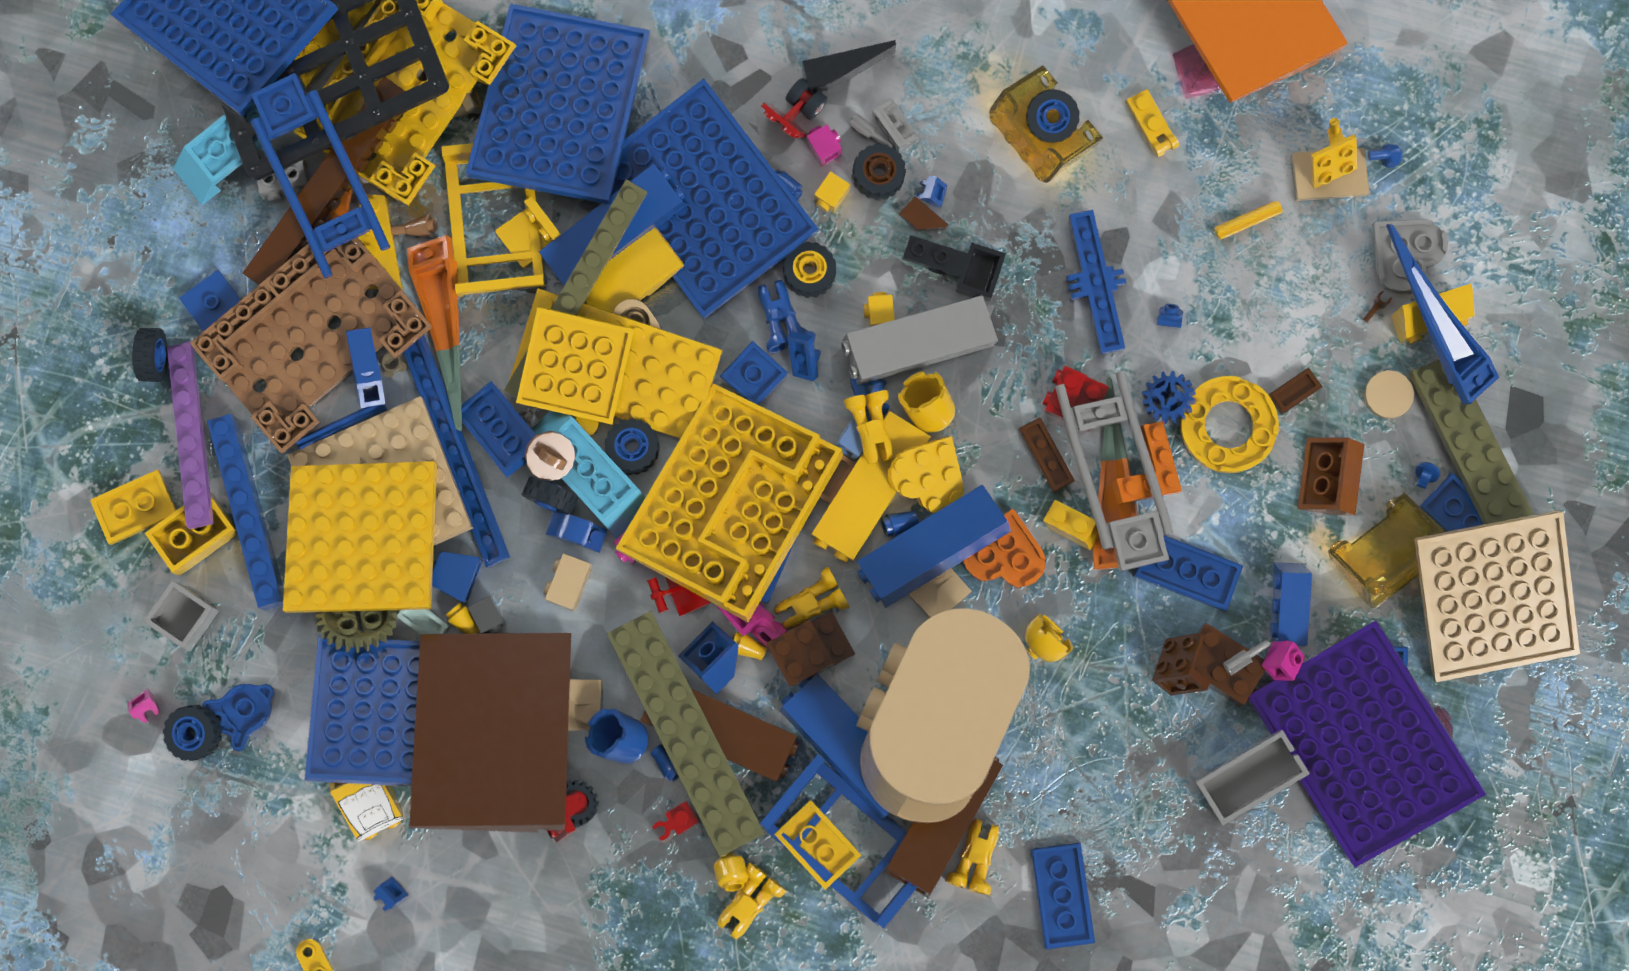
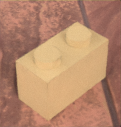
M563 553L561 559L557 558L552 571L555 572L552 582L548 581L543 593L546 595L545 600L575 612L593 566L588 562Z

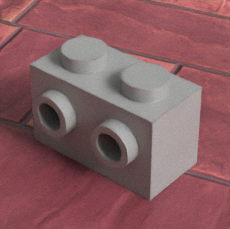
M305 160L284 168L296 196L299 195L310 180ZM275 173L257 181L259 194L264 200L277 201L282 196H286Z

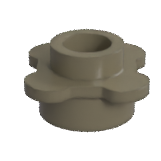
M390 353L380 356L379 364L383 366L386 377L392 378L395 373L406 371L407 365L401 359L402 354L396 359Z

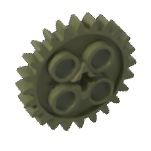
M395 610L355 611V614L352 611L316 612L315 624L317 632L321 633V639L327 638L328 645L336 643L337 650L345 646L346 652H349L351 647H354L356 653H359L360 647H364L366 651H369V645L371 644L378 648L379 640L386 643L387 635H393V628H396L397 611ZM357 621L360 622V628L363 633L359 631Z

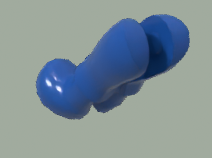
M782 280L774 281L776 293L779 297L778 300L771 301L770 293L765 284L758 286L759 299L765 311L766 323L769 324L771 334L766 342L768 353H777L788 347V340L781 323H786L788 335L792 331L802 334L808 331L799 325L795 316L796 312L791 306L787 288Z

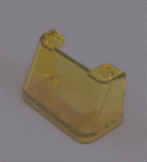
M1405 492L1388 502L1387 516L1351 544L1347 540L1336 541L1328 550L1329 557L1363 601L1373 609L1380 606L1419 576L1414 538L1445 532Z

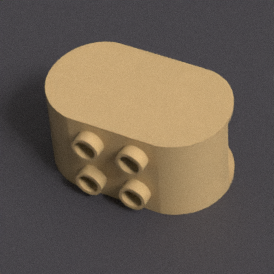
M951 609L938 613L926 620L915 631L908 648L894 642L877 680L878 683L889 687L886 693L873 687L856 725L868 731L860 754V768L864 783L875 801L889 813L911 822L929 823L948 819L959 813L968 804L972 795L986 778L1027 686L1030 675L1029 657L1025 646L1017 634L1003 621L991 614L975 609Z

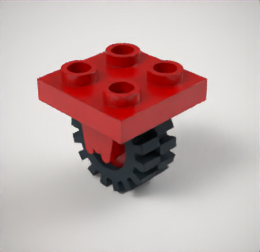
M579 780L567 782L564 831L546 830L550 838H554L556 843L576 830L575 828L588 823L597 813L596 807L599 806V801H596L597 793L593 794L592 790L594 788L592 786L588 788L586 786L587 783L584 781L582 783H579Z

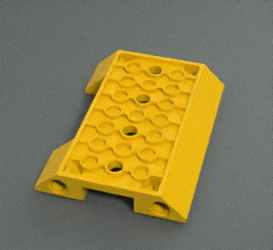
M382 0L364 28L401 11L397 0ZM442 0L416 1L448 79L449 89L445 94L404 113L402 118L397 121L395 129L391 133H387L382 140L383 145L376 152L375 158L368 160L367 168L358 174L367 182L407 206L410 205L434 169L435 165L425 158L461 106L466 94L470 93L477 81L490 86L517 46L479 21L474 22L444 4ZM407 26L362 46L361 50L367 66L370 67L414 46ZM451 31H455L457 33L456 38L451 42L446 41V35ZM345 54L323 88L354 74L347 54ZM421 61L386 76V78L404 91L428 81V79L420 81L416 76L420 69L424 71ZM381 79L374 82L375 86L379 84ZM360 89L324 105L334 125L356 115L365 101ZM316 117L321 131L324 130L319 118ZM303 125L294 129L293 132L302 139L307 138ZM331 146L321 152L328 155L333 147Z

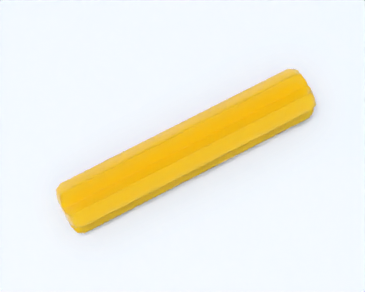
M1277 200L1216 226L1214 228L1217 238L1222 240L1283 212L1282 206Z

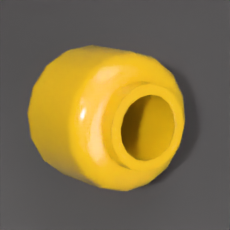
M729 852L721 856L714 863L717 884L726 891L740 890L748 881L749 876L746 871V862L742 856Z

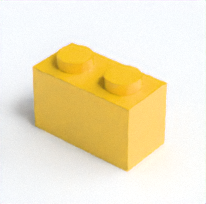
M1054 500L1043 519L1049 530L1088 550H1091L1099 536L1095 519L1057 500Z

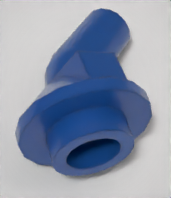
M1394 144L1382 146V150L1368 151L1369 161L1381 159L1382 164L1388 168L1396 167L1403 157L1401 148Z

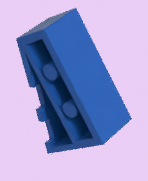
M1274 562L1273 599L1271 604L1273 623L1270 624V637L1274 641H1293L1297 646H1307L1312 573L1303 563Z

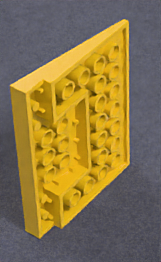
M713 383L707 399L702 401L619 541L616 550L744 621L749 622L840 463L843 451L841 448L821 439L819 434Z

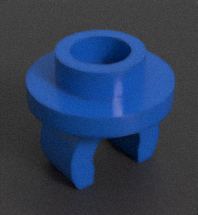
M1421 462L1415 469L1416 476L1419 478L1417 486L1426 489L1428 483L1436 482L1440 477L1438 467L1429 462Z

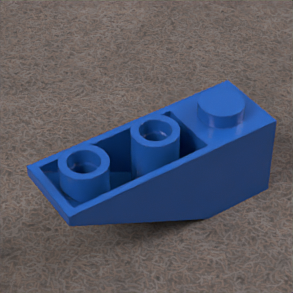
M371 328L346 331L356 398L359 406L364 408L385 404Z

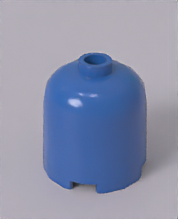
M603 708L596 712L588 722V725L591 727L588 737H585L587 749L593 755L621 764H630L640 759L645 753L649 737L646 727L639 720L616 709L607 710Z

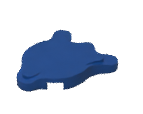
M240 684L230 689L220 699L204 701L202 707L206 706L210 711H214L216 715L221 716V733L230 736L233 750L243 751L246 748L249 737L268 722L272 711V700L275 696V690L269 684L260 686Z

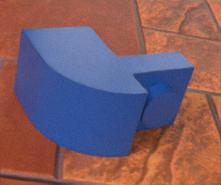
M553 512L545 535L600 553L607 529L573 515Z

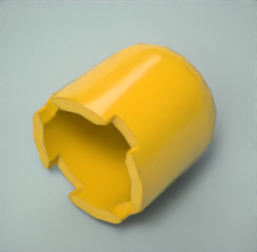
M922 371L910 376L903 382L905 387L901 393H898L899 402L918 429L927 433H935L944 430L950 425L955 416L956 409L943 378L938 373L925 374Z

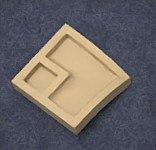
M950 568L908 595L931 618L938 613L953 609L972 591Z
M570 679L568 731L590 730L591 726L588 725V722L596 712L602 709V680Z

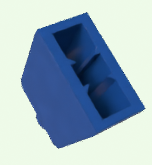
M441 551L437 561L433 560L432 586L456 600L468 604L483 560L475 556Z

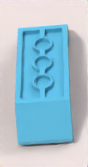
M255 104L245 115L248 123L254 118L261 117ZM225 114L183 147L173 167L174 171L201 205H204L218 194L221 189L217 184L243 164ZM255 137L254 141L259 151L262 148V146L258 140V137Z
M549 411L532 428L533 432L536 435H540L546 431H555L570 440L574 447L575 460L571 470L561 479L594 513L616 539L619 538L627 530L646 497L571 415Z

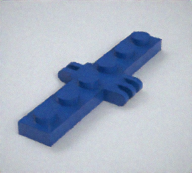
M1089 210L1070 214L1069 221L1081 268L1080 273L1066 276L1068 282L1077 280V283L1068 285L1069 291L1079 289V292L1070 295L1071 300L1088 298L1101 355L1125 350L1112 293L1118 290V286L1127 283L1126 278L1116 280L1117 276L1124 275V269L1114 270L1113 266L1106 267L1094 211Z

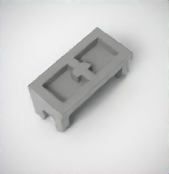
M889 99L872 110V118L898 153L901 154L921 140L898 109L893 99Z

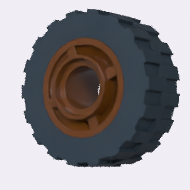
M886 144L869 145L866 149L861 150L858 157L856 156L852 170L855 187L859 189L861 194L866 195L867 198H874V200H885L890 196H894L901 189L906 174L905 161L902 159V155L895 148H891ZM880 168L884 170L885 174L878 176L873 170Z

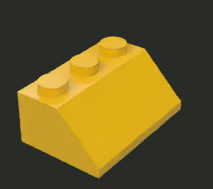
M1471 283L1439 293L1464 327L1469 325L1468 321L1475 316L1473 287ZM1416 301L1402 305L1390 316L1400 343L1408 341L1409 344H1413L1423 340L1422 336L1429 334Z

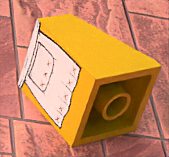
M330 782V793L358 842L363 839H372L379 831L385 828H394L403 820V810L391 785Z

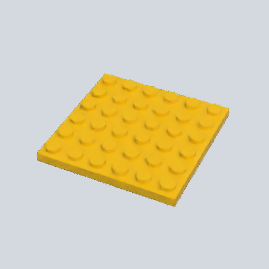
M429 461L291 466L283 611L286 613L431 609L437 463Z

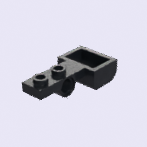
M910 235L903 260L927 267L929 271L936 274H949L960 279L956 289L957 293L972 298L983 295L985 301H991L1006 253L975 243H971L969 252L965 253Z

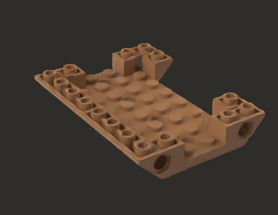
M358 237L328 252H323L333 274L329 278L323 277L308 243L190 342L191 346L215 375L228 385L252 414L250 417L281 454L320 423L311 407L352 373L346 331L370 327L375 352L385 346L396 359L432 328V325ZM370 286H377L378 294L374 298H368L366 295V291ZM334 317H339L341 319L340 327L335 330L330 329V320ZM301 348L304 352L303 358L299 361H294L292 359L293 351ZM258 380H265L266 389L263 392H256L255 383Z

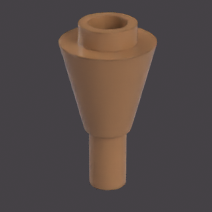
M426 214L403 225L391 226L392 235L408 234L432 238L437 231L436 220L431 218L430 214Z

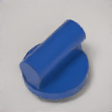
M1165 304V306L1159 309L1157 325L1181 328L1183 311L1176 304Z

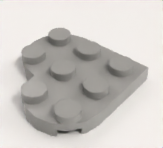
M1423 219L1374 222L1372 229L1376 272L1381 286L1385 290L1397 293L1412 291L1386 224L1394 225L1425 275L1426 268L1438 264L1448 250L1446 232L1433 224V221Z

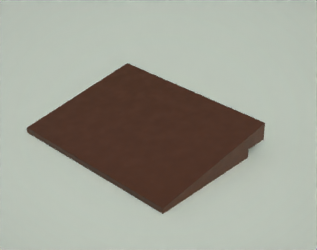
M571 633L420 634L409 828L538 833V830L564 831L566 817Z

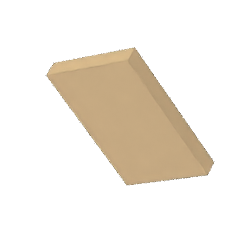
M1357 148L1356 170L1316 189L1312 186L1311 154L1317 151L1295 152L1292 154L1296 201L1364 197L1369 195L1365 148Z

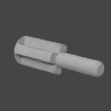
M858 113L853 116L849 125L867 139L872 137L881 145L886 144L891 148L893 147V144L878 134L876 127Z
M1264 640L1247 652L1242 650L1225 661L1223 666L1227 673L1232 676L1253 662L1251 658L1269 647L1270 642Z

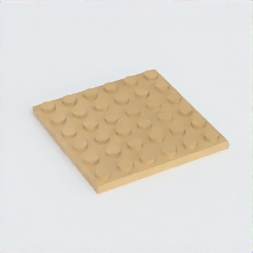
M421 396L287 455L291 466L435 461L437 463L434 545L473 529L427 406Z
M1556 510L1414 538L1432 678L1435 682L1580 654L1563 511Z

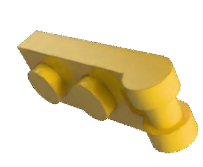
M1148 89L1126 99V105L1157 158L1164 155L1165 151L1169 149L1174 150L1179 147L1177 138L1172 134ZM1163 136L1165 141L1160 143L1157 138Z

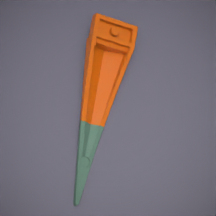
M445 235L406 249L410 276L425 318L432 325L430 333L443 374L455 428L461 431L458 295H456L455 284H457V261L454 260L452 238Z
M1108 376L1106 385L1109 388L1106 392V399L1115 397L1113 382ZM1121 422L1104 426L1098 499L1105 521L1109 523L1139 516L1136 501L1117 505L1111 482L1118 478L1131 476ZM1098 536L1093 545L1094 570L1119 568L1114 548L1103 550L1100 537Z

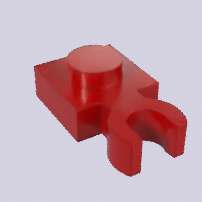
M685 801L665 813L668 821L656 822L652 827L656 829L659 826H663L665 834L659 837V839L665 840L670 836L672 830H675L677 835L699 823L688 802Z

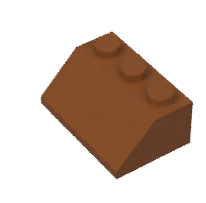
M1349 437L1307 438L1298 509L1329 515L1355 516L1365 444Z

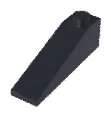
M892 40L802 61L804 78L808 83V91L811 94H815L818 91L824 95L827 94L828 91L833 90L895 53L896 41Z

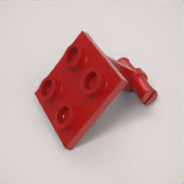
M657 577L647 580L652 593L650 597L651 600L655 601L658 613L669 610L664 597L670 595L673 597L679 616L712 603L666 578L669 589L662 591Z

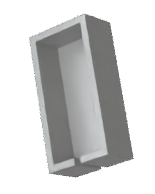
M1282 729L1195 780L1222 825H1225L1310 774L1298 754H1290L1295 749Z

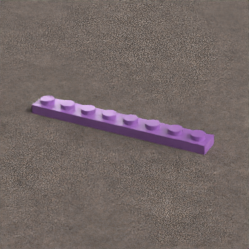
M190 342L167 347L186 526L189 529L214 524L195 352Z

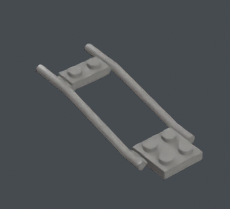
M1125 371L1115 373L1121 393L1119 397L1071 408L1065 384L1057 385L1055 388L1068 438L1095 519L1102 549L1114 548L1119 571H1125L1169 560L1163 536L1173 534V530L1136 416ZM1128 420L1157 511L1106 523L1077 431L1080 432Z

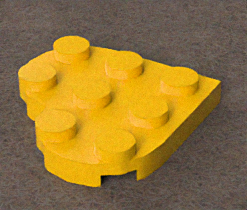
M946 436L905 449L895 455L896 458L892 461L891 468H888V481L892 489L901 496L917 498L919 505L928 512L935 514L961 498L964 494L963 480L952 436Z

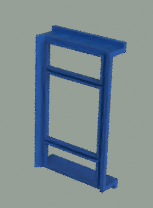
M817 754L761 821L760 825L763 826V830L785 847L774 835L779 830L774 824L813 777L818 774L836 790L820 808L824 815L842 794L897 841L855 893L838 878L830 885L874 924L884 929L917 887L909 882L907 885L904 884L880 914L862 900L861 897L889 864L906 831L888 816L881 820L847 782L824 763L825 760ZM815 814L806 826L815 827L821 818ZM807 828L803 831V840L812 831V828ZM784 833L781 834L825 882L833 876L832 873L799 846L802 843L799 834L794 841Z

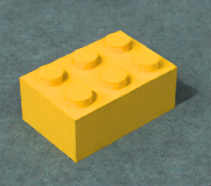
M211 492L214 524L189 529L186 526L183 505L145 532V535L171 572L178 576L184 574L238 535L235 524Z

